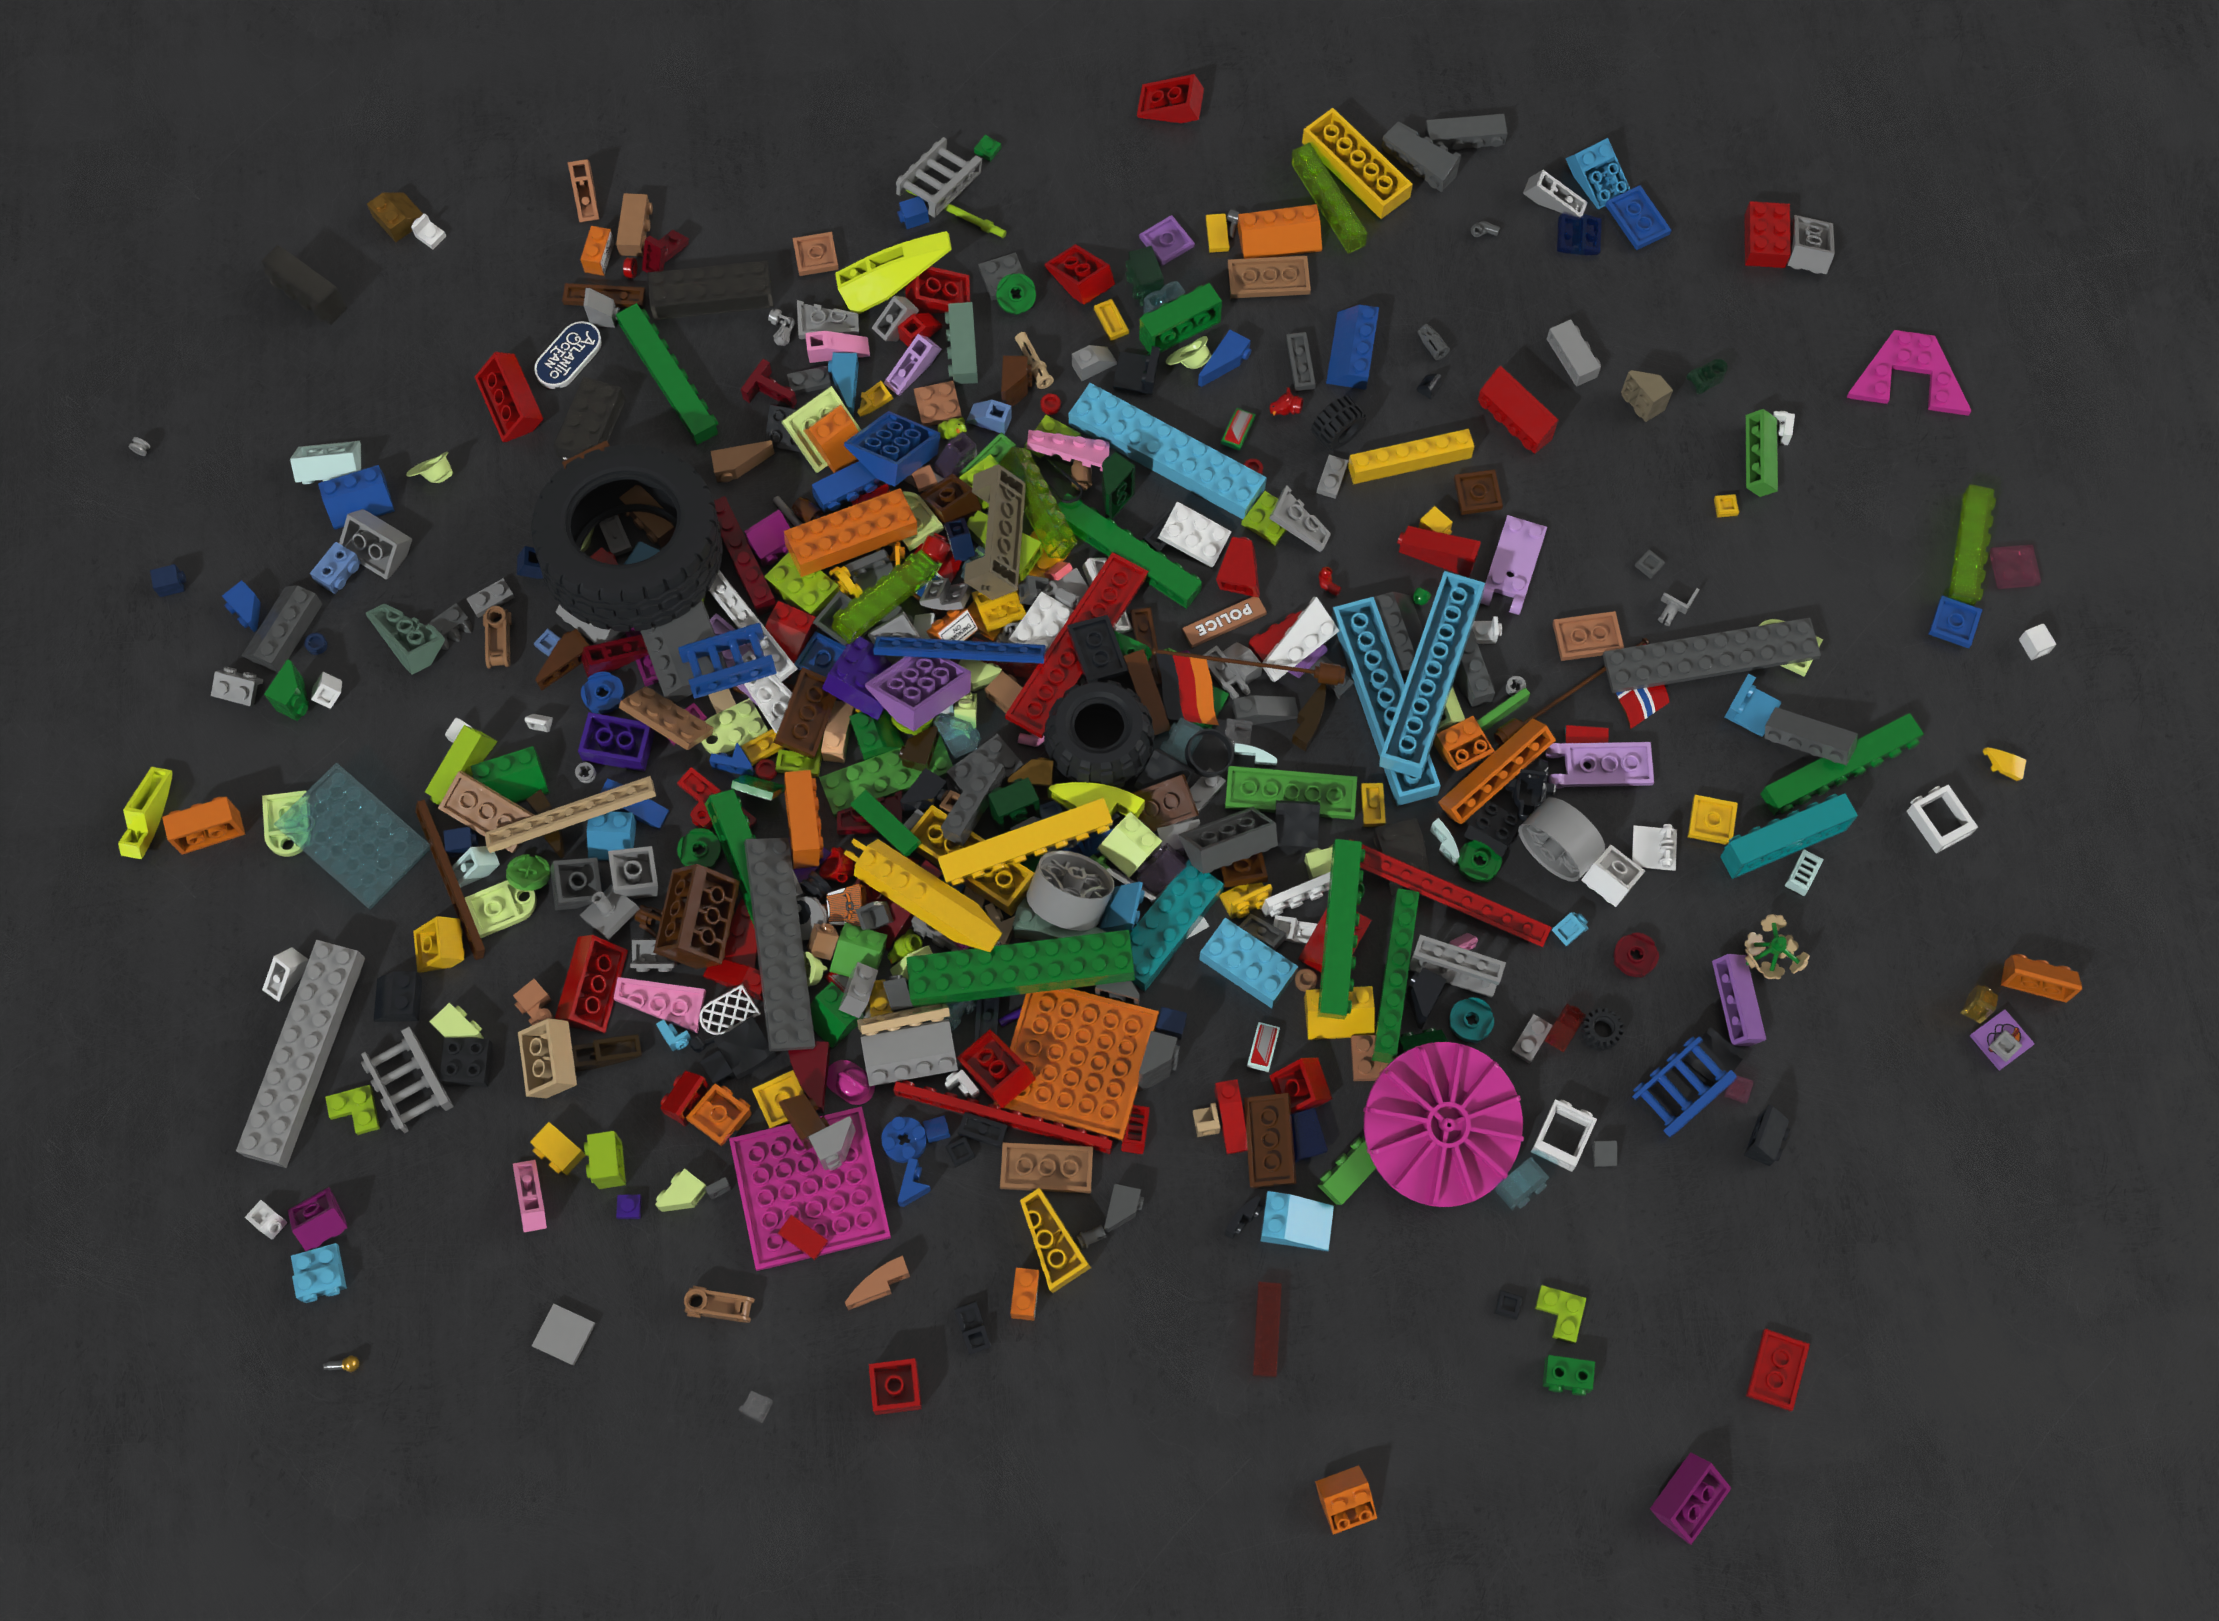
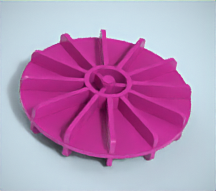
M1434 1042L1416 1046L1405 1051L1381 1070L1380 1075L1370 1090L1366 1106L1363 1109L1364 1135L1367 1153L1370 1155L1377 1171L1393 1189L1421 1204L1453 1207L1476 1201L1492 1191L1503 1179L1507 1178L1508 1172L1518 1155L1521 1141H1524L1522 1136L1523 1116L1520 1095H1517L1509 1077L1496 1061H1493L1479 1050L1463 1044Z

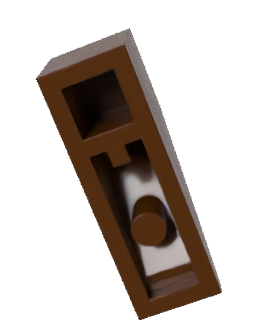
M577 629L565 633L558 640L535 680L541 691L582 664L583 647L590 645Z

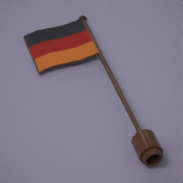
M1156 647L1152 649V654L1157 656L1161 672L1165 711L1168 719L1219 726L1214 711L1212 679L1207 660L1314 674V678H1317V683L1330 685L1343 684L1345 677V667H1340V664L1320 662L1319 666L1315 665L1314 670L1158 650Z

